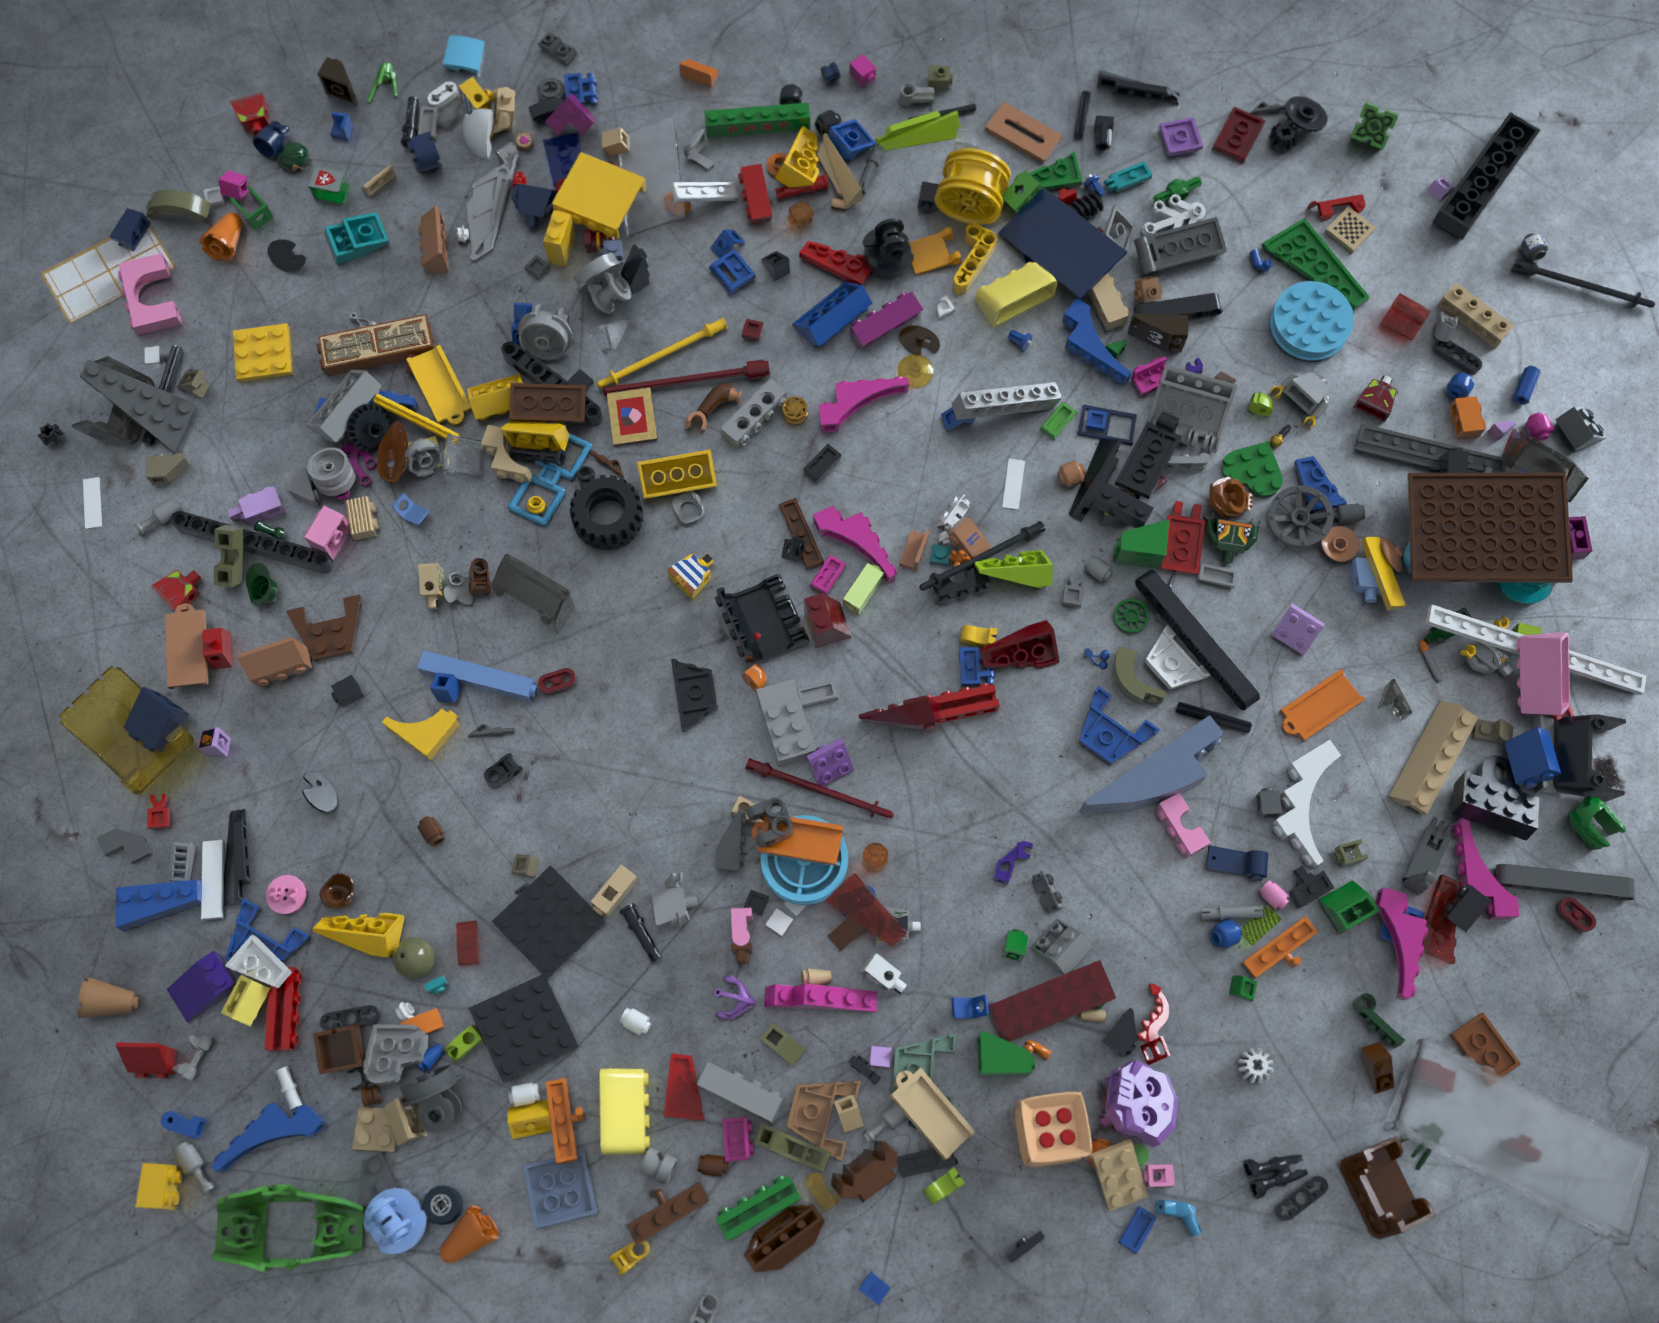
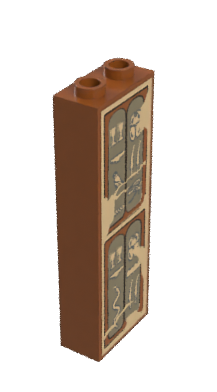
M427 314L318 336L319 343L317 344L318 353L322 356V359L319 360L322 371L325 370L328 376L348 373L351 369L362 370L405 361L408 358V354L421 355L435 349Z

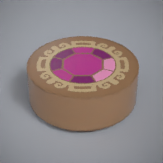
M527 132L518 134L516 137L517 147L522 151L530 150L534 145L532 135Z

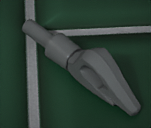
M1261 102L1250 114L1279 112L1285 108V105H1268L1266 102Z
M482 724L471 732L468 737L502 735V733H514L515 729L490 728L489 725ZM481 728H486V730L479 732Z

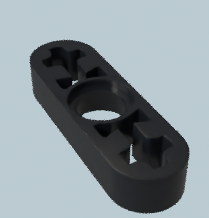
M1436 339L1432 345V350L1435 354L1469 375L1477 374L1482 368L1480 358L1451 340L1444 342ZM1453 353L1461 354L1462 359H1455Z
M373 1005L329 1012L321 1017L320 1026L325 1031L360 1024V1027L369 1026L379 1022L381 1012ZM369 1010L376 1013V1015L372 1016V1020H370L368 1017L361 1018L359 1011H361L362 1015L369 1014ZM349 1013H354L356 1016L353 1024L345 1022V1017ZM331 1017L333 1020H340L342 1026L336 1022L332 1023L331 1027L325 1025V1022H328Z
M1321 1176L1311 1177L1276 1205V1216L1283 1221L1293 1219L1327 1192L1328 1182ZM1314 1181L1322 1183L1320 1186L1321 1191L1319 1189L1314 1190L1312 1193L1308 1191L1315 1186ZM1299 1192H1303L1307 1196V1202L1303 1205L1299 1204L1296 1200V1195ZM1293 1203V1205L1298 1208V1210H1296L1295 1207H1292L1288 1211L1289 1216L1281 1214V1212L1283 1211L1282 1205L1284 1207H1288Z

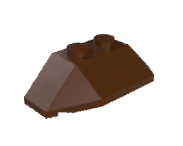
M814 1204L790 1206L754 1232L744 1256L754 1272L780 1270L815 1244L825 1220Z

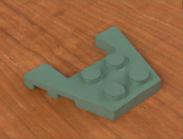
M950 1034L895 1048L891 1091L896 1090L894 1079L902 1071L915 1073L921 1068L933 1081L934 1053H956L957 1034ZM906 1077L901 1080L902 1083L905 1082ZM945 1096L953 1105V1096Z

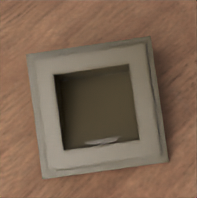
M516 854L511 873L535 878L539 859L532 855Z

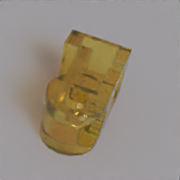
M812 1172L807 1176L806 1185L824 1212H827L842 1201L837 1192L833 1195L829 1192L820 1173Z

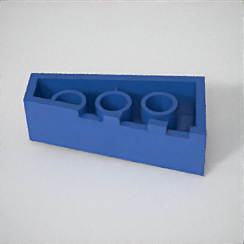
M199 880L117 887L116 928L127 931L135 926H142L150 921L168 917L170 914L200 906L202 882Z

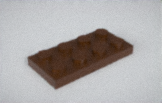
M511 383L509 420L585 423L586 386Z

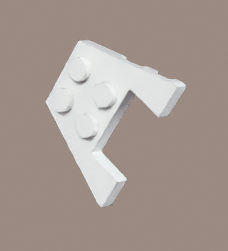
M1168 624L1144 661L1169 690L1212 677L1202 665L1198 667L1175 642L1173 638L1176 634Z

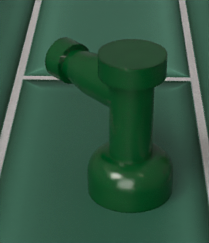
M257 520L254 525L255 531H262L274 538L281 539L284 534V528L276 527L274 529L263 524L260 520Z

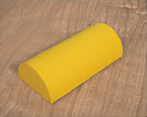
M711 449L637 462L643 499L717 486Z

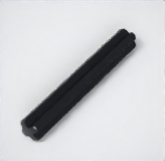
M1178 702L1176 707L1177 713L1201 720L1210 715L1216 724L1249 733L1252 728V723L1187 703Z

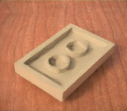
M1130 1139L1092 1153L1093 1163L1109 1212L1148 1197L1134 1146Z

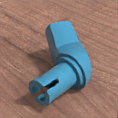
M1159 1200L1156 1202V1213L1183 1219L1190 1237L1203 1233L1195 1216L1197 1210L1193 1205L1172 1200Z

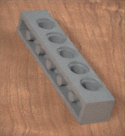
M1052 382L960 392L952 402V407L957 420L1049 410L1057 405L1062 396L1057 383Z

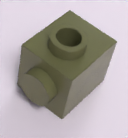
M929 65L928 87H933L934 91H948L949 84L953 82V73H950V66Z

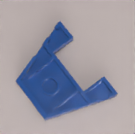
M1097 686L1079 743L1112 765L1155 736L1160 729L1145 719L1135 734L1128 731L1102 712V709L1111 699L1112 695L1100 686Z
M243 898L225 960L229 961L247 939L254 935L283 962L309 940L311 936L293 926L283 944H279L249 926L260 907Z

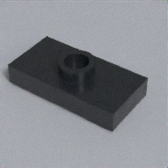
M827 444L803 468V472L818 482L837 463L842 454Z
M1038 1231L1029 1239L1026 1236L1015 1243L1017 1248L1005 1256L1009 1263H1013L1045 1239V1236L1041 1231Z

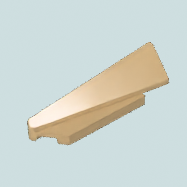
M825 133L817 153L818 161L840 198L843 197L846 207H849L863 200L862 190Z

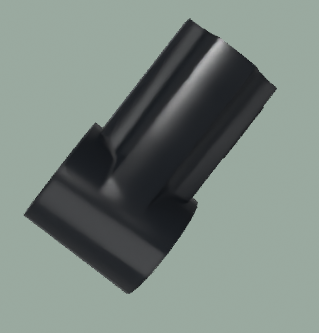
M1096 115L1094 131H1096L1095 148L1099 151L1110 149L1114 117Z

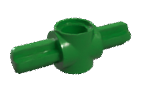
M1196 176L1187 181L1180 178L1172 180L1167 185L1165 191L1153 196L1154 202L1159 200L1166 202L1175 194L1180 196L1183 201L1188 197L1191 190L1202 185L1201 178Z

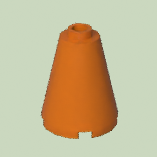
M226 213L199 240V245L202 244L203 252L214 260L220 261V259L226 260L225 262H229L235 255L243 224L241 217L237 213Z
M471 1205L440 1246L439 1255L445 1263L453 1264L495 1242L499 1238V1236H496L499 1231L488 1214L483 1216L480 1213L482 1210L480 1207Z

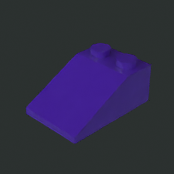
M215 951L210 952L195 962L167 988L187 1023L229 996L237 983L231 970L225 967L226 962L221 954Z

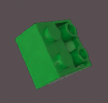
M1353 880L1319 899V902L1340 934L1380 911L1370 894Z

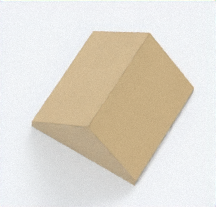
M404 1097L396 1098L384 1106L397 1146L427 1136L426 1130L419 1122L417 1103L403 1106Z

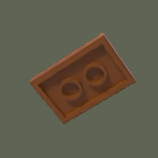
M1484 1012L1449 1034L1487 1087L1521 1065Z

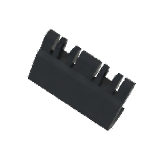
M780 574L768 577L758 585L737 593H725L724 587L716 589L717 596L714 597L718 608L722 607L724 611L722 613L725 624L729 623L731 630H729L730 636L733 641H737V652L740 658L744 657L746 663L768 661L810 641L804 627L792 631L788 629V627L796 625L801 621L792 600H790V595L785 594L774 598V594L786 589ZM754 633H760L761 638L759 640H756L754 638Z

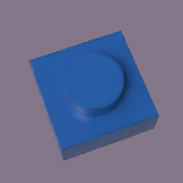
M1089 409L1085 429L1104 432L1107 412Z

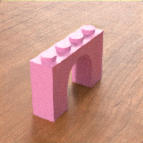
M162 253L119 263L120 271H118V276L124 285L121 289L124 297L127 298L125 307L131 316L129 324L132 330L135 329L138 335L182 325L179 310L174 301L147 306L139 303L138 300L139 293L146 284L171 277L167 260Z

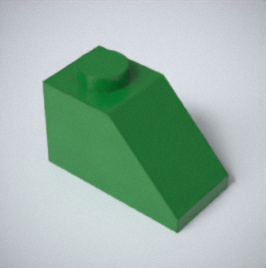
M1018 929L1009 930L1001 957L1021 962L1026 953L1028 935H1024V931Z

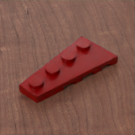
M807 241L799 252L800 258L851 283L864 285L872 273L871 269L866 266L863 255L860 254L854 256L847 254L845 250H832L830 246L812 241Z

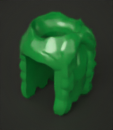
M1596 796L1585 797L1580 803H1577V807L1573 811L1568 812L1571 827L1576 830L1584 842L1593 850L1609 847L1610 843L1591 824L1592 818L1609 835L1626 831L1625 825L1619 821L1610 807Z

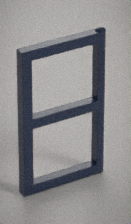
M1083 404L1077 435L1098 439H1119L1122 443L1132 445L1137 414ZM1092 409L1107 412L1103 435L1082 431L1086 410ZM1111 415L1132 418L1129 440L1107 436Z

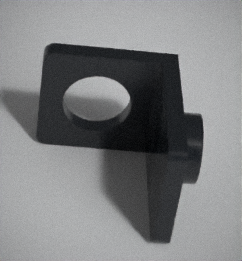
M792 536V539H785L782 557L802 560L805 541L795 536Z

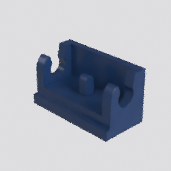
M127 208L109 237L111 240L119 242L118 246L134 252L151 222L142 212Z

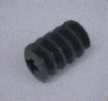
M1096 190L1089 192L1087 195L1082 196V198L1076 199V201L1070 202V204H1066L1084 219H1086L1085 215L1088 218L1092 216L1091 211L1096 215L1098 213L1097 208L1100 212L1104 210L1102 198Z

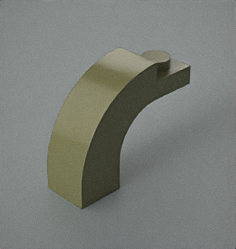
M159 190L153 192L152 199L147 203L146 217L154 219L162 214L172 213L182 215L198 223L207 219L210 202L183 191Z
M1119 646L1113 662V676L1119 690L1128 699L1141 705L1144 699H1147L1152 704H1161L1165 698L1166 691L1142 683L1134 672L1137 651Z
M762 1123L754 1141V1144L821 1172H824L831 1154L828 1150L801 1141Z

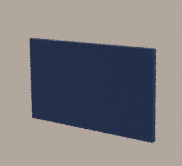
M1044 187L998 232L1032 261L1052 274L1057 281L1080 299L1127 254L1126 250Z

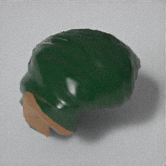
M287 143L278 153L277 166L288 172L303 169L309 157L308 149L300 143Z

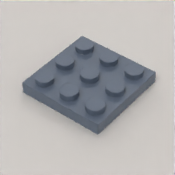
M585 1150L577 1152L578 1161L557 1165L556 1158L523 1165L535 1229L598 1214Z

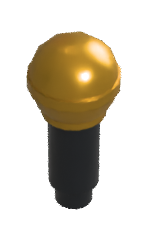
M1286 425L1278 434L1273 435L1270 439L1271 445L1274 447L1281 446L1284 437L1290 432L1291 426Z

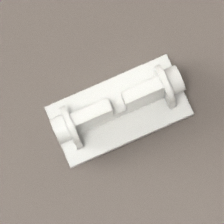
M964 494L951 499L949 502L950 507L940 515V522L937 524V527L944 525V529L947 531L960 520L956 517V514L961 518L970 508V502L967 499L963 500Z

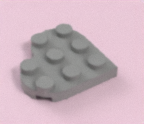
M373 1024L363 1069L367 1079L378 1086L396 1084L400 1080L404 1067L420 1064L423 1061L428 1048V1035L414 1025Z

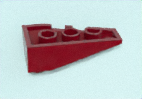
M1047 620L1028 625L980 649L984 667L1018 666L1019 668H1025V666H1035V668H1043L1060 663L1054 628Z
M928 695L904 700V705H888L887 710L875 709L858 715L859 719L867 723L924 729V731H932L936 729L935 727L941 726L938 703Z

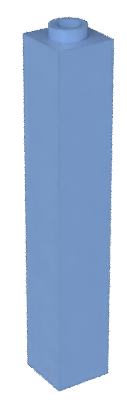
M423 650L417 666L419 672L424 675L435 677L436 673L454 674L459 684L531 702L532 697H535L537 693V686L532 678Z

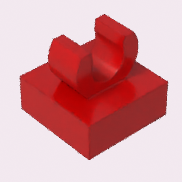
M1065 188L1058 191L1060 194L1058 199L1065 204H1070V202L1077 199V192L1073 188L1068 191Z

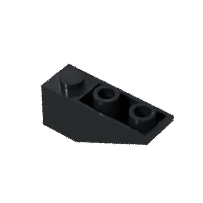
M636 244L632 245L620 273L621 277L629 284L631 295L650 284V274L647 270L649 266L646 262L647 255Z

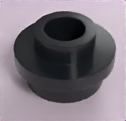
M583 466L577 471V479L580 483L586 482L587 484L590 482V478L595 477V471L589 466ZM589 474V477L584 478L583 475Z

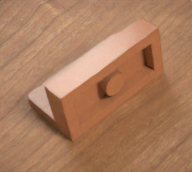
M911 530L899 566L917 572L929 539V530H926L925 534Z

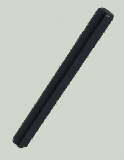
M172 346L159 385V389L168 393L170 392L183 351L180 346ZM145 431L142 442L145 445L152 446L155 437L148 431Z

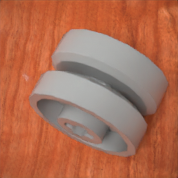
M338 448L321 449L313 454L308 461V473L321 494L337 496L345 493L354 484L356 477L354 469L347 455Z

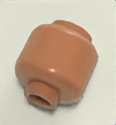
M1075 460L1061 465L1059 472H1057L1062 486L1066 485L1069 488L1084 481L1083 475L1086 474L1083 464L1079 465Z

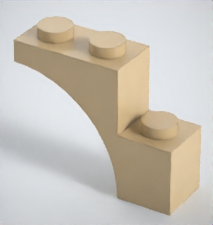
M487 425L481 445L487 454L495 456L491 468L496 476L501 479L512 478L517 482H531L533 475L528 467L521 466L510 458L509 442L501 431L502 427Z

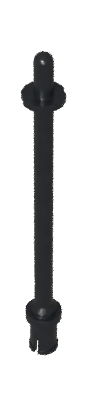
M1518 258L1515 260L1516 263L1513 264V270L1528 273L1529 276L1538 274L1632 302L1633 308L1638 304L1650 308L1655 306L1654 301L1642 298L1641 292H1637L1636 295L1628 294L1540 268L1536 262L1530 263Z
M1038 521L1029 527H1023L1020 534L942 574L931 573L930 580L920 584L919 589L925 591L933 586L937 589L941 588L943 581L974 566L975 562L986 560L1023 540L1031 541L1036 535L1045 532L1044 524Z

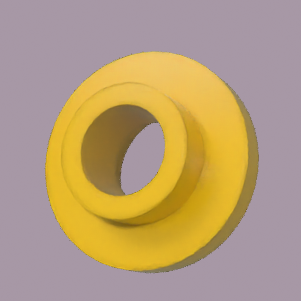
M539 496L531 497L526 504L527 510L533 514H538L545 510V502Z

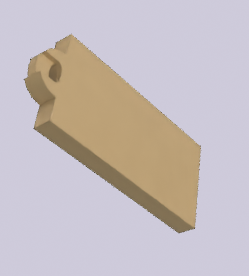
M921 1068L915 1073L902 1071L897 1074L894 1079L896 1090L890 1097L942 1159H948L975 1131ZM906 1077L905 1082L902 1083L901 1080Z

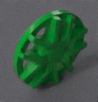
M1133 598L1122 600L1114 610V622L1119 629L1130 634L1140 632L1149 622V610L1140 600ZM1132 602L1130 608L1125 603ZM1134 603L1139 604L1137 609L1133 608ZM1122 606L1126 611L1124 612L1119 607ZM1141 607H1143V609H1144L1145 612H1138V611H1139V609H1140ZM1139 616H1146V620L1139 618ZM1124 619L1125 622L1120 624L1119 620ZM1132 624H1135L1137 629H1132Z

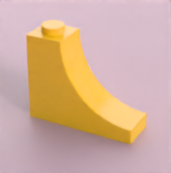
M442 708L434 716L417 723H402L387 716L382 721L388 730L430 761L460 725L457 720L458 716L451 710L446 712Z

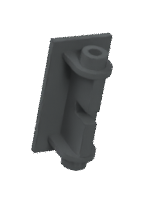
M1040 871L1042 876L1040 874L1032 876V882L1037 893L1039 894L1044 891L1046 893L1040 897L1044 909L1051 913L1056 910L1055 906L1063 908V898L1060 892H1056L1053 884H1055L1051 873Z

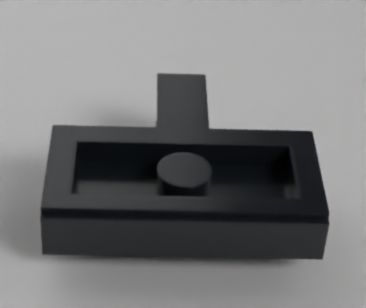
M1300 866L1293 871L1298 879L1296 881L1298 886L1289 892L1299 908H1302L1334 889V886L1325 871L1314 876L1312 873L1308 874L1305 868Z

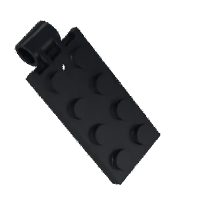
M1161 412L1156 425L1147 421L1115 481L1116 486L1150 499L1182 438L1181 435L1174 433L1179 423V418Z

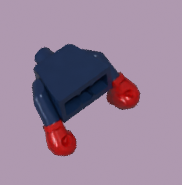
M521 171L513 175L511 198L519 213L528 215L526 226L537 227L538 217L547 218L553 213L552 203L565 179L558 180L555 191L527 185V178Z

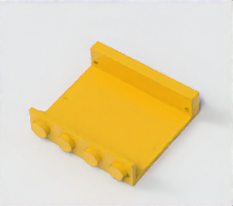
M580 152L552 203L553 210L571 214L574 223L583 224L593 231L598 230L608 237L619 239L618 229L638 192L644 193L646 189L645 178Z

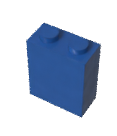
M1535 727L1504 742L1516 785L1530 789L1536 787L1540 782L1552 780L1554 776L1561 774L1548 730Z

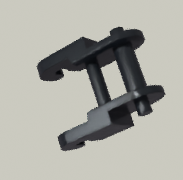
M363 1066L347 1071V1074L359 1072L361 1076V1084L357 1085V1087H352V1091L359 1090L363 1086L368 1087V1083L373 1084L369 1080L365 1081Z

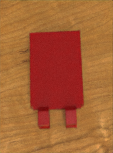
M1175 501L1172 514H1169L1166 519L1169 520L1167 551L1160 570L1196 576L1199 574L1205 520L1200 519L1202 505L1194 504L1191 517L1181 516L1183 502Z

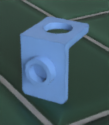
M401 493L392 505V508L404 520L415 525H419L429 513L427 509L414 504L404 493ZM405 500L407 506L404 510H400L399 504Z

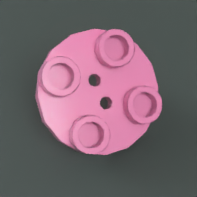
M283 875L274 879L266 891V901L269 907L282 915L300 911L307 897L305 884L292 875Z

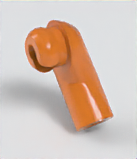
M1027 1040L1023 1046L1024 1049L1031 1051V1054L1035 1052L1045 1060L1052 1053L1042 1044L1033 1040Z

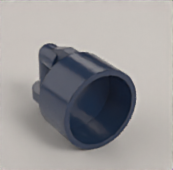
M272 121L268 127H263L252 139L253 145L263 156L274 158L284 146L283 140L286 138L290 128L287 125H281L278 121Z

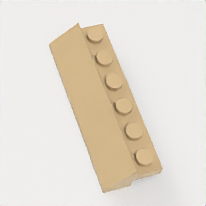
M1440 701L1388 798L1404 807L1408 805L1424 815L1428 814L1479 717L1463 709L1464 705Z

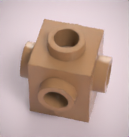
M1147 277L1134 281V295L1138 302L1150 303L1162 299V288L1158 277Z

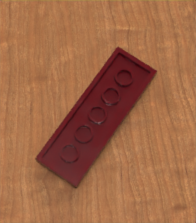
M1098 960L990 1004L989 1012L1000 1038L1010 1042L1116 999V996L1101 960Z

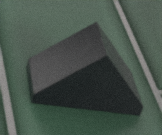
M775 251L761 258L762 263L774 281L790 274V260L787 256Z

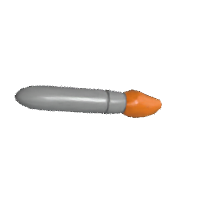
M1420 640V650L1424 653V657L1435 679L1438 682H1442V674L1432 653L1429 651V645L1424 640Z

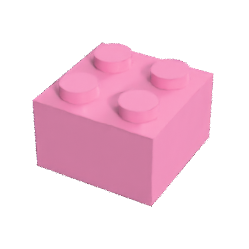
M324 506L322 510L317 512L315 521L312 526L307 528L304 538L311 548L325 552L331 560H334L350 534L349 523L344 515Z

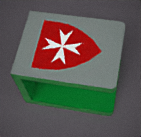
M315 166L308 185L313 198L343 205L350 188L348 183H343L345 173Z
M247 186L252 198L260 206L259 209L248 215L233 197L230 200L236 211L255 231L274 217L268 205L250 186ZM264 214L262 219L256 221L259 215Z

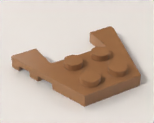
M861 1081L797 1085L786 1127L813 1145L831 1152L830 1156L842 1162L846 1142L826 1138L835 1096L847 1097L854 1095L855 1100H857Z

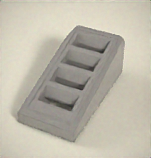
M173 842L169 882L191 879L197 846L192 843ZM180 849L187 850V853H180ZM179 858H186V861H178V860H179ZM177 866H186L185 870L177 869ZM176 874H185V878L175 876Z

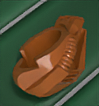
M1230 477L1219 479L1209 487L1208 503L1223 518H1235L1244 511L1252 510L1253 499L1250 492H1245L1246 489L1239 480Z

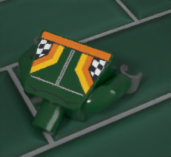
M1204 512L1203 520H1205L1207 536L1211 545L1215 546V549L1223 550L1222 562L1233 563L1235 552L1244 553L1257 541L1259 527L1262 524L1261 521L1257 525L1253 523V518L1249 523L1215 519L1214 522L1215 513L1212 512L1209 518L1206 516V512Z

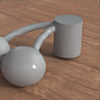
M355 312L350 314V321L352 323L358 322L360 325L358 328L365 327L364 325L361 326L358 320L367 321V326L377 324L375 321L357 318V313Z

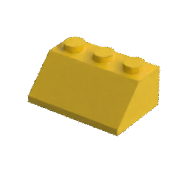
M520 373L467 388L475 420H485L490 415H502L510 410L511 383H523Z
M510 421L501 428L511 447L537 450L549 448L554 451L559 449L565 451L570 436L565 425L561 423Z

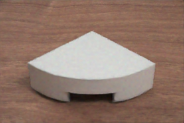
M947 295L941 298L937 306L938 319L955 312V308Z

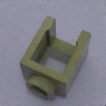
M1362 839L1336 847V852H1334L1336 863H1340L1341 867L1365 861L1368 855H1362L1359 849V845L1363 843Z

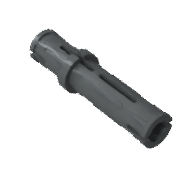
M874 144L870 156L867 157L866 166L858 182L860 187L863 188L862 195L866 194L875 169L880 164L879 159L884 148L880 146L879 151H877L878 144Z

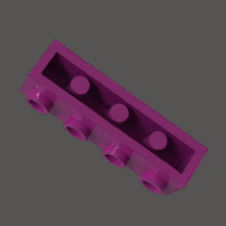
M912 291L908 294L904 292L897 297L895 302L889 301L885 303L880 311L874 310L870 312L865 320L861 321L859 319L852 323L849 333L861 350L920 315L924 309Z

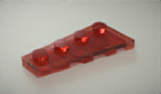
M853 873L825 900L891 947H895L908 934L905 928L856 873Z
M1442 874L1439 875L1425 917L1428 932L1426 937L1423 938L1422 946H1424L1423 952L1452 965L1455 964L1454 947H1456L1457 938H1455L1457 926L1441 914L1444 912V906L1449 901H1453L1457 896L1456 892L1461 887V882Z

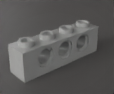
M770 378L720 428L721 436L736 449L741 445H746L750 436L753 433L759 432L762 424L766 420H771L775 411L778 408H782L784 401L787 399V392ZM765 401L772 402L771 404H764ZM753 413H758V414H759V416H757V417H753V416H751V415H752ZM740 426H746L747 428H745V429H740L739 427H740Z

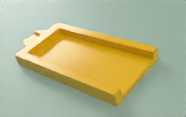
M438 345L435 349L416 357L406 358L437 423L440 424L447 421L454 426L464 421V413L472 410V407L441 346Z

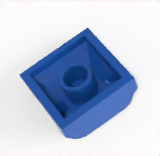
M856 119L831 126L828 130L831 142L838 153L846 160H853L856 154L876 144Z

